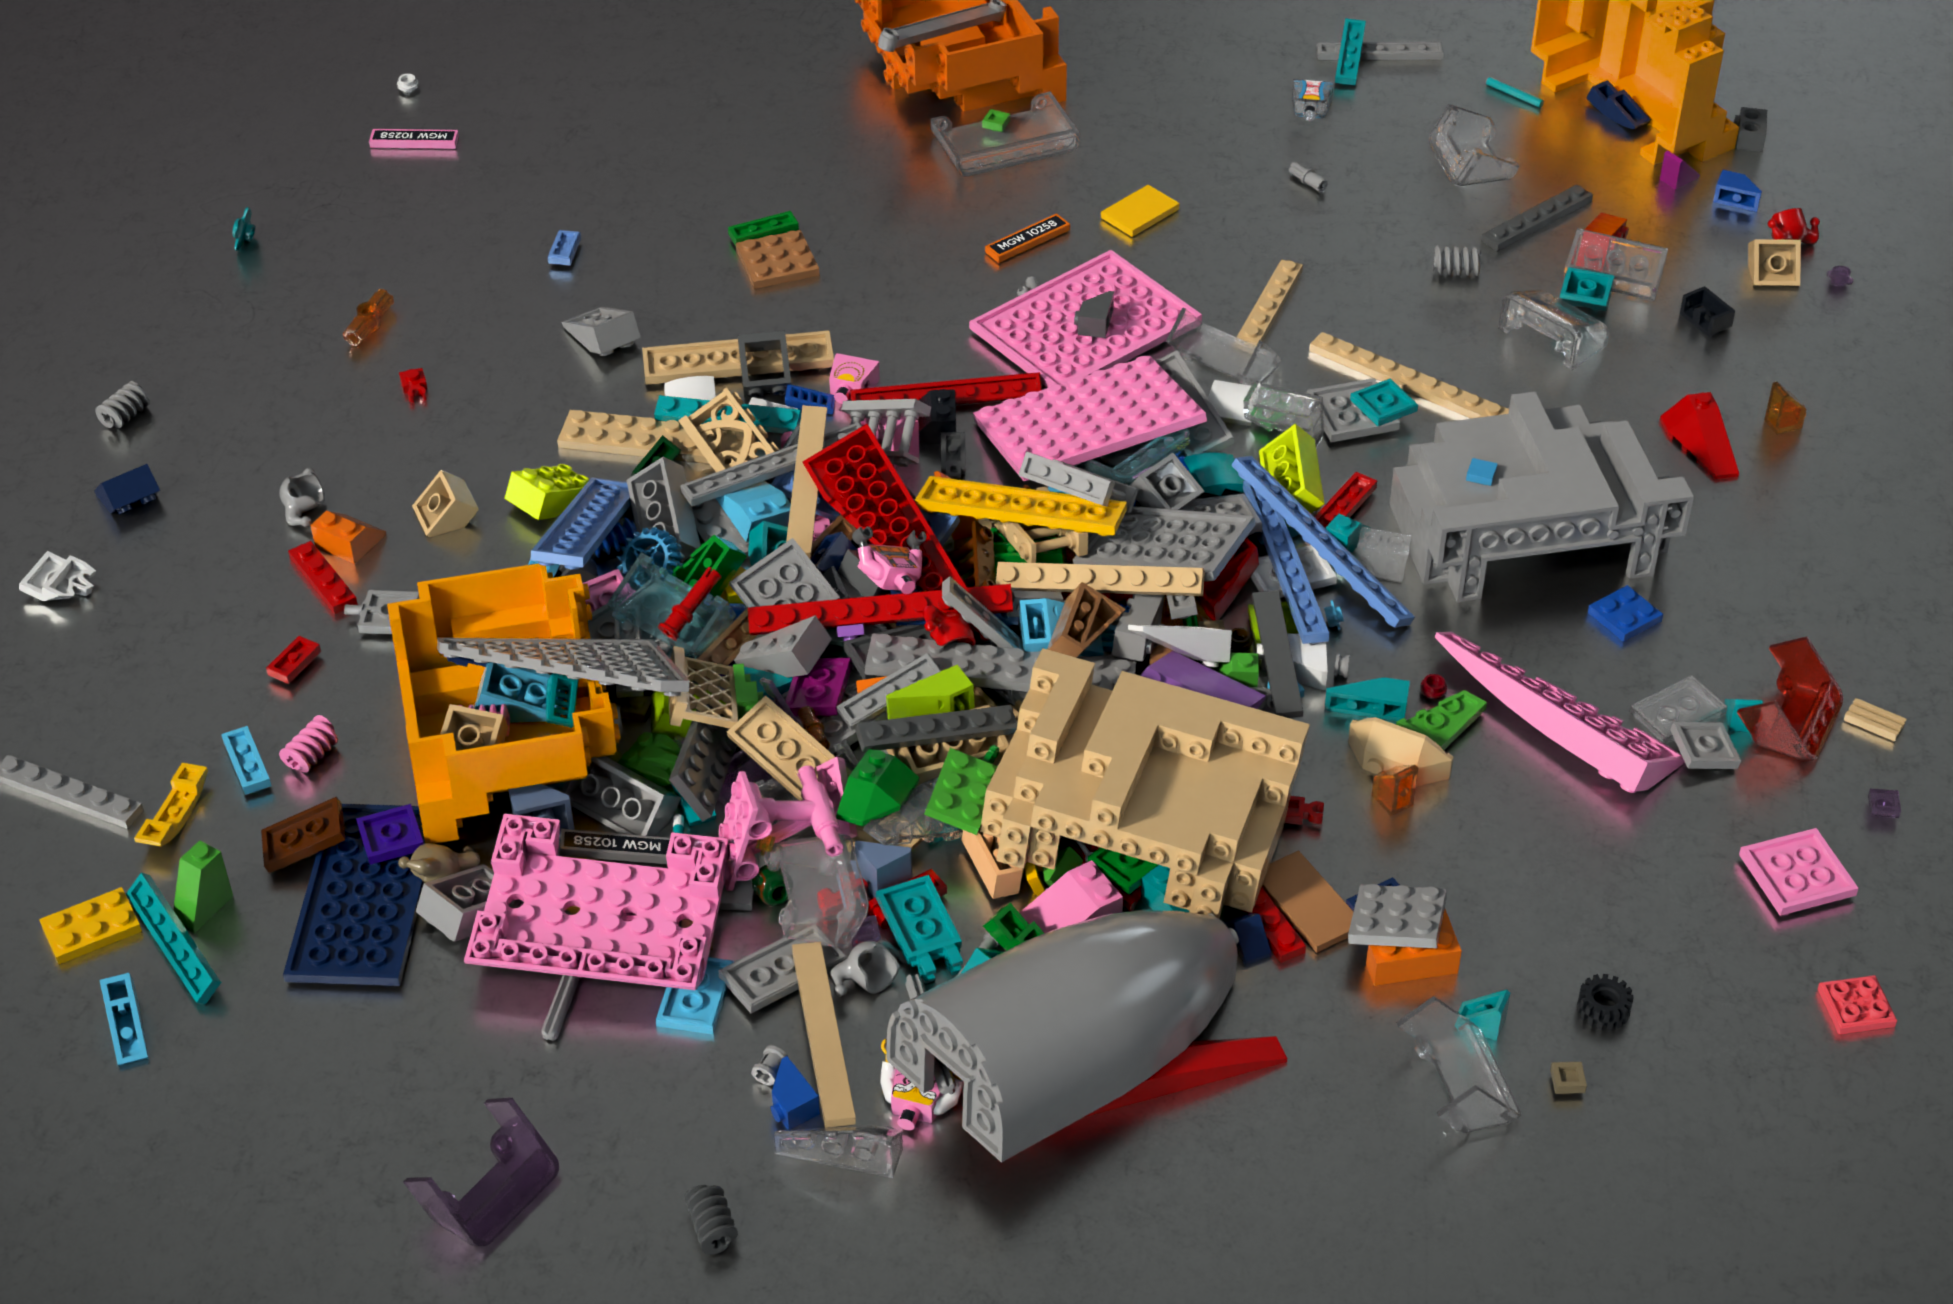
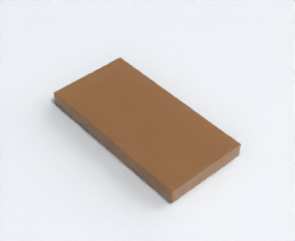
M1299 850L1270 863L1261 888L1265 890L1280 912L1316 953L1348 938L1353 916L1352 909Z

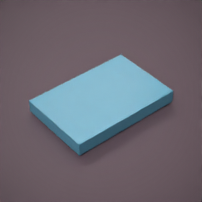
M708 957L704 980L696 990L666 987L656 1017V1026L714 1035L728 990L725 982L719 978V970L734 963V961Z

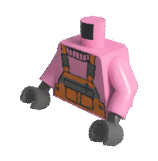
M867 526L863 530L862 527L855 530L852 538L855 543L860 545V548H858L860 559L858 568L882 589L901 590L903 594L912 593L916 586L915 583L921 577L922 551L920 546L926 540V533L922 531L918 538H916L915 530H913L906 539L908 546L912 548V550H909L908 547L867 544V541L873 536L872 529Z

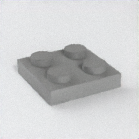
M1673 722L1670 731L1688 769H1738L1741 760L1723 723Z

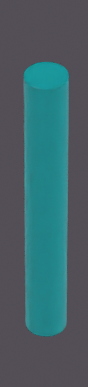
M1489 77L1486 81V85L1541 108L1544 104V100Z

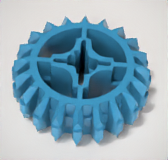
M652 527L651 530L643 528L642 533L634 532V539L626 538L628 542L627 547H621L624 554L617 556L622 561V564L617 566V568L622 571L621 575L630 589L644 582L646 577L649 578L653 574L658 573L666 580L674 573V568L678 565H683L680 563V560L685 558L680 553L683 547L676 543V537L656 527ZM658 543L655 547L652 546L649 550H645L648 546Z

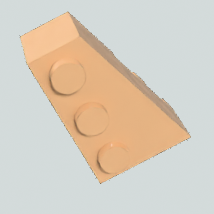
M980 828L977 835L963 830L961 840L992 899L1018 894L1023 869L997 861L1000 838L982 833Z

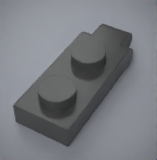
M941 432V473L946 474L952 479L961 480V474H966L965 432Z

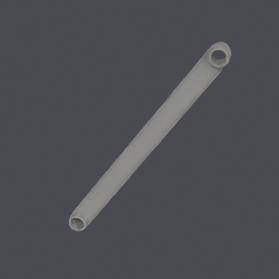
M991 0L989 3L893 29L884 28L878 40V47L884 51L894 52L895 48L990 21L1000 22L1004 17L1007 5L1001 0Z

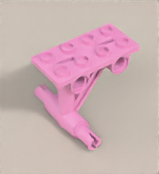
M809 765L803 766L798 770L799 773H797L803 787L801 791L803 801H775L774 798H762L758 785L748 781L745 771H739L736 782L732 783L730 802L726 803L724 822L719 825V838L728 839L724 883L727 891H733L736 881H747L757 876L759 866L755 854L811 825L816 836L823 841L828 856H838L843 852L844 846L838 835L840 825L834 813L833 803L828 797L824 784L818 782L814 767Z

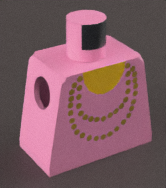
M836 353L829 378L830 394L834 395L838 403L843 404V401L851 400L850 390L874 388L880 380L879 361Z

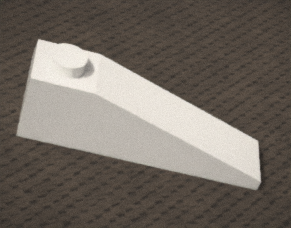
M1128 625L1129 631L1188 658L1201 660L1204 666L1219 667V662H1230L1231 630L1192 626Z

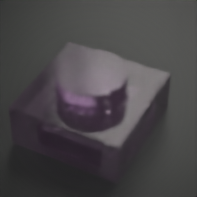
M1870 788L1868 793L1870 815L1899 818L1901 806L1898 790Z
M876 915L848 919V929L853 948L864 941L877 942L881 940Z

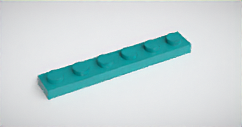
M659 395L654 417L658 421H678L685 415L689 417L711 400ZM750 404L741 405L743 410L748 408L756 418L753 422L756 427L761 425L766 432L782 434L789 431L793 432L795 427L800 424L801 410ZM725 406L719 410L717 420H722L721 414L723 410L726 411V415H730L733 412V408ZM739 415L737 421L745 422L742 416ZM711 417L708 418L706 421H704V422L701 423V424H704V423H707V422H711V421H712Z
M140 873L127 891L126 896L196 1003L205 1005L222 982L149 874Z

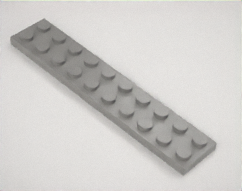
M872 633L865 664V674L889 676L924 654L929 653L941 671L958 664L973 683V686L1028 692L1032 669L1041 651L1025 652V650L1019 648H1003L992 645L972 646L965 642H949L945 646H939L935 640ZM1077 657L1095 663L1092 685L1113 690L1121 671L1135 674L1136 662L1100 657Z

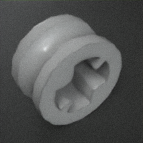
M1337 653L1334 670L1335 677L1341 674L1344 678H1347L1350 655L1342 657Z

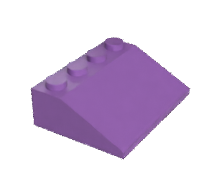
M1171 651L1148 666L1141 674L1142 677L1258 709L1266 699V695L1175 651Z

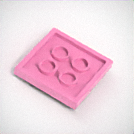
M1817 828L1751 844L1740 849L1739 856L1780 916L1857 896L1858 886Z

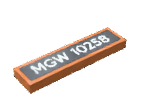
M1056 213L986 245L985 253L998 263H1001L1070 231V223Z

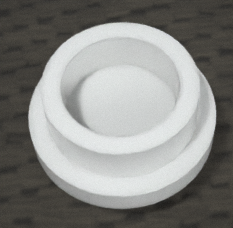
M403 74L398 78L397 87L401 91L409 93L419 86L418 80L413 74Z

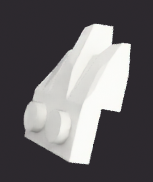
M47 551L19 583V590L41 601L69 599L74 594L87 596L92 593L94 585L86 579L96 574V570L74 556L70 555L67 559H64Z

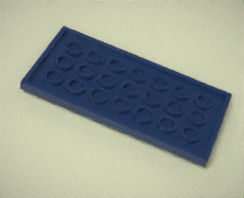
M342 804L346 840L316 854L283 972L285 982L400 986L418 914L416 908L425 882L415 876L410 868L402 869L398 865L401 857L370 865L356 818L403 805ZM412 806L425 844L419 806ZM413 853L404 856L408 857L410 860Z

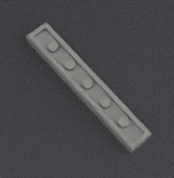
M1441 41L1363 42L1360 60H1443L1444 51ZM1318 42L1316 47L1318 60H1338L1341 42Z

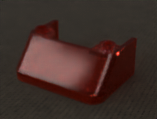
M1808 636L1773 644L1769 647V650L1782 668L1776 682L1778 690L1785 697L1782 706L1780 707L1777 701L1741 708L1737 711V714L1752 735L1754 742L1760 747L1802 762L1818 758L1843 704V694L1839 685Z

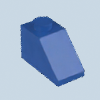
M1722 170L1716 185L1713 202L1757 212L1762 191L1745 174Z
M788 1056L782 1058L772 1089L773 1105L770 1109L777 1122L782 1121L790 1131L820 1115L819 1096Z

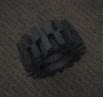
M1598 974L1593 975L1592 980L1587 978L1585 984L1582 983L1577 1002V1011L1581 1013V1019L1584 1021L1588 1018L1587 1024L1592 1027L1596 1023L1597 1029L1602 1030L1603 1025L1607 1027V1030H1612L1613 1025L1618 1029L1622 1026V1023L1625 1024L1628 1021V1017H1630L1634 996L1631 995L1632 989L1630 987L1626 988L1627 983L1624 980L1618 983L1619 977L1613 976L1611 980L1608 979V974H1603L1602 979H1600ZM1606 998L1613 1001L1616 1005L1604 1006L1594 999Z

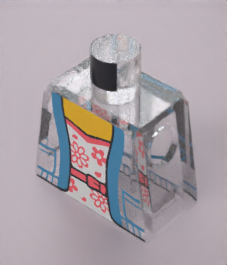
M1293 79L1292 102L1294 115L1303 117L1306 121H1313L1315 118H1325L1333 100L1334 82Z

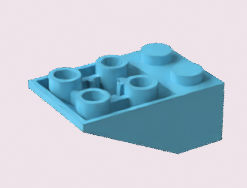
M1047 598L1020 600L1019 619L1023 650L1025 652H1038L1042 648H1048L1064 602ZM1101 635L1079 656L1104 655Z

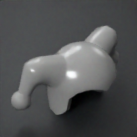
M312 468L305 469L302 474L289 476L280 487V499L285 506V517L287 524L290 526L302 525L309 527L311 524L310 517L304 516L301 518V515L322 505L325 501L322 484Z
M885 940L859 943L851 950L846 960L837 964L831 970L830 979L835 986L834 993L837 996L845 995L847 988L843 985L845 980H854L869 993L875 994L883 991L897 976L900 968L898 961L907 963L902 951Z

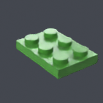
M950 748L924 815L977 835L982 821L986 789L998 766Z

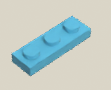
M248 726L221 734L244 794L271 787L270 778Z

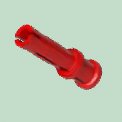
M708 567L684 600L672 607V613L666 621L658 625L659 630L670 639L677 641L679 638L678 634L687 623H691L693 620L692 614L714 585L721 579V575L716 570Z

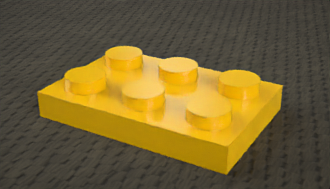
M122 887L39 919L58 965L142 932L139 921Z

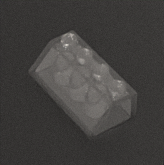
M1577 228L1565 264L1564 279L1568 267L1614 275L1612 292L1655 301L1668 248Z

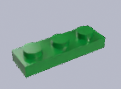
M787 211L729 226L728 235L736 246V243L748 239L753 240L768 235L799 230V223L793 213Z

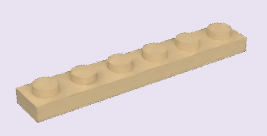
M1281 259L1237 335L1236 346L1258 351L1303 271V264Z

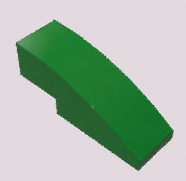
M1011 903L1001 908L983 925L986 931L1006 951L1027 940L1045 934L1035 921L1029 924Z

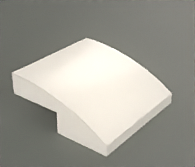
M692 376L672 380L664 384L665 396L712 400L716 397L714 376Z
M1214 380L1208 399L1223 422L1251 426L1253 412L1258 406L1261 387Z

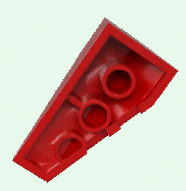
M1711 392L1688 394L1660 416V421L1667 435L1672 440L1677 439L1682 444V449L1686 453L1691 452L1697 458V463L1714 479L1739 477V470L1724 422Z

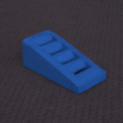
M787 385L785 405L798 408V410H801V413L802 405L827 407V414H834L836 402L834 395L800 386Z

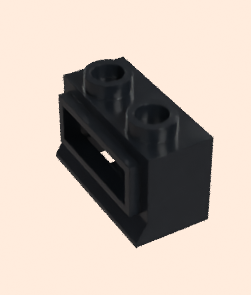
M1704 286L1683 295L1680 314L1711 338L1717 332L1732 327L1735 310ZM1705 314L1710 317V322L1705 319Z

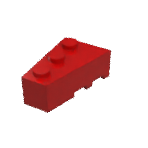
M1247 537L1216 580L1204 581L1203 596H1194L1196 605L1212 620H1219L1259 566L1257 547Z

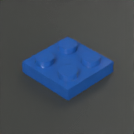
M1628 585L1590 604L1588 613L1623 642L1657 625L1663 619V613Z

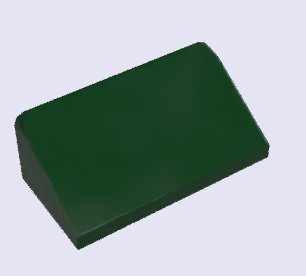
M662 435L632 471L631 476H634L662 457L674 461L682 450Z

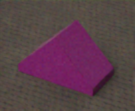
M1668 150L1664 153L1660 175L1661 181L1676 190L1699 178L1700 174L1685 161Z

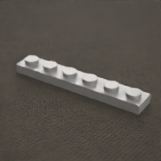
M7 755L0 762V783L128 829L144 811L140 802Z

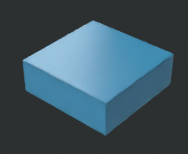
M1472 458L1466 481L1491 486L1498 463Z

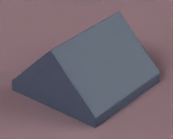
M855 841L857 881L864 879L868 883L866 891L871 899L876 897V891L904 883L913 878L912 848Z

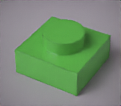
M990 109L982 120V128L1003 132L1010 122V113Z

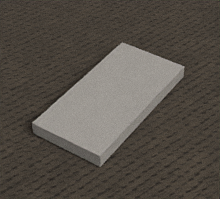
M814 922L720 969L719 978L725 982L726 986L746 1009L753 1013L799 989L792 954V944L821 942L827 974L848 957Z

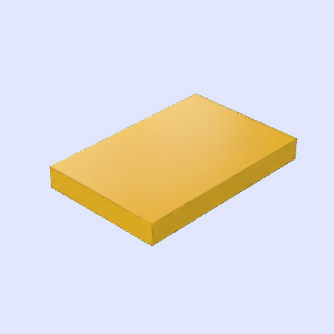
M1146 185L1101 211V218L1133 237L1178 211L1180 203L1152 186Z

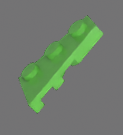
M1463 690L1439 701L1438 706L1428 711L1422 709L1416 712L1415 717L1396 721V725L1428 736L1445 750L1486 710L1487 702Z

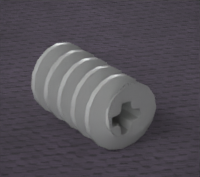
M1437 245L1434 249L1433 271L1437 268L1439 275H1442L1443 270L1447 269L1448 275H1451L1453 269H1456L1457 276H1460L1462 270L1465 269L1466 275L1469 276L1471 271L1474 270L1476 277H1478L1481 268V251L1478 254L1477 248L1473 247L1469 254L1468 248L1463 247L1460 253L1458 247L1455 246L1451 253L1449 247L1445 246L1443 252H1441L1440 246Z
M130 381L119 389L116 394L111 395L109 399H106L96 407V416L103 426L107 428H112L113 426L121 428L123 423H127L130 420V417H135L137 412L143 410V407L150 405V400L138 383Z

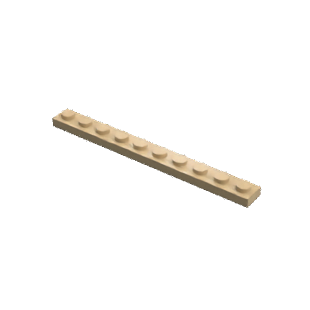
M1321 332L1310 343L1309 351L1380 381L1391 378L1402 390L1468 418L1509 414L1508 408L1483 399L1475 394L1437 380L1434 377L1345 342L1330 334Z

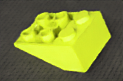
M558 464V466L553 467L541 466L537 469L524 468L521 471L511 472L505 499L537 520L556 518L562 514L587 484L589 478L577 474L572 470V467L566 464Z

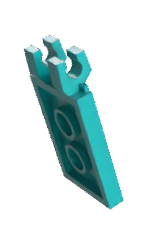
M929 875L876 891V900L907 963L911 964L912 967H918L919 975L924 984L936 980L934 975L936 967L933 960L944 957L946 967L951 976L960 972L962 969L961 965L963 964V959L959 953L961 952L962 940Z

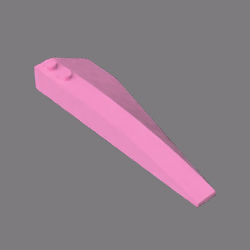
M1453 632L1436 633L1435 638L1506 706L1547 737L1597 768L1601 776L1619 782L1623 790L1630 793L1648 790L1685 764L1680 753L1636 727L1633 730L1621 726L1623 720L1615 716L1609 717L1598 714V707L1581 701L1577 703L1576 696L1540 677H1536L1534 680L1525 676L1526 670L1518 666L1513 667L1501 664V657L1489 652L1480 653V646Z

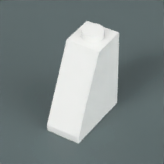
M1287 633L1297 681L1318 690H1326L1328 672L1326 642L1303 644L1299 634ZM1257 643L1256 653H1258V659H1261V670L1267 672L1262 645Z

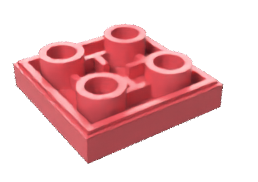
M1876 975L1819 983V994L1839 1035L1896 1026L1897 1019Z

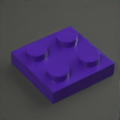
M411 804L356 818L370 865L414 853L420 845L424 844Z

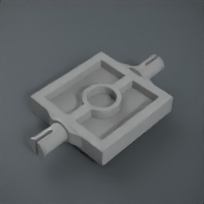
M368 590L366 599L361 605L346 604L344 613L345 615H360L358 623L359 633L392 634L387 604L420 599L419 592Z

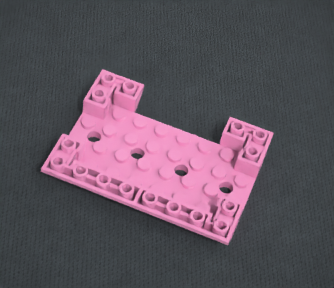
M513 814L503 815L491 859L494 876L484 911L478 910L464 958L465 964L696 990L704 980L725 883L728 850L727 838L671 832L666 854L668 868L558 856L560 820ZM514 900H522L524 902L519 908L509 907V904ZM571 906L580 908V911L574 915L565 913L566 909ZM626 913H634L637 915L636 918L632 921H624L621 919L622 916ZM683 919L693 921V924L688 928L678 926V923Z

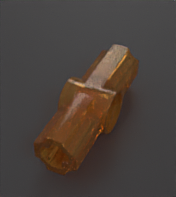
M379 289L368 302L357 306V316L343 332L344 340L350 345L358 347L370 333L380 329V319L394 303L393 296L387 290Z

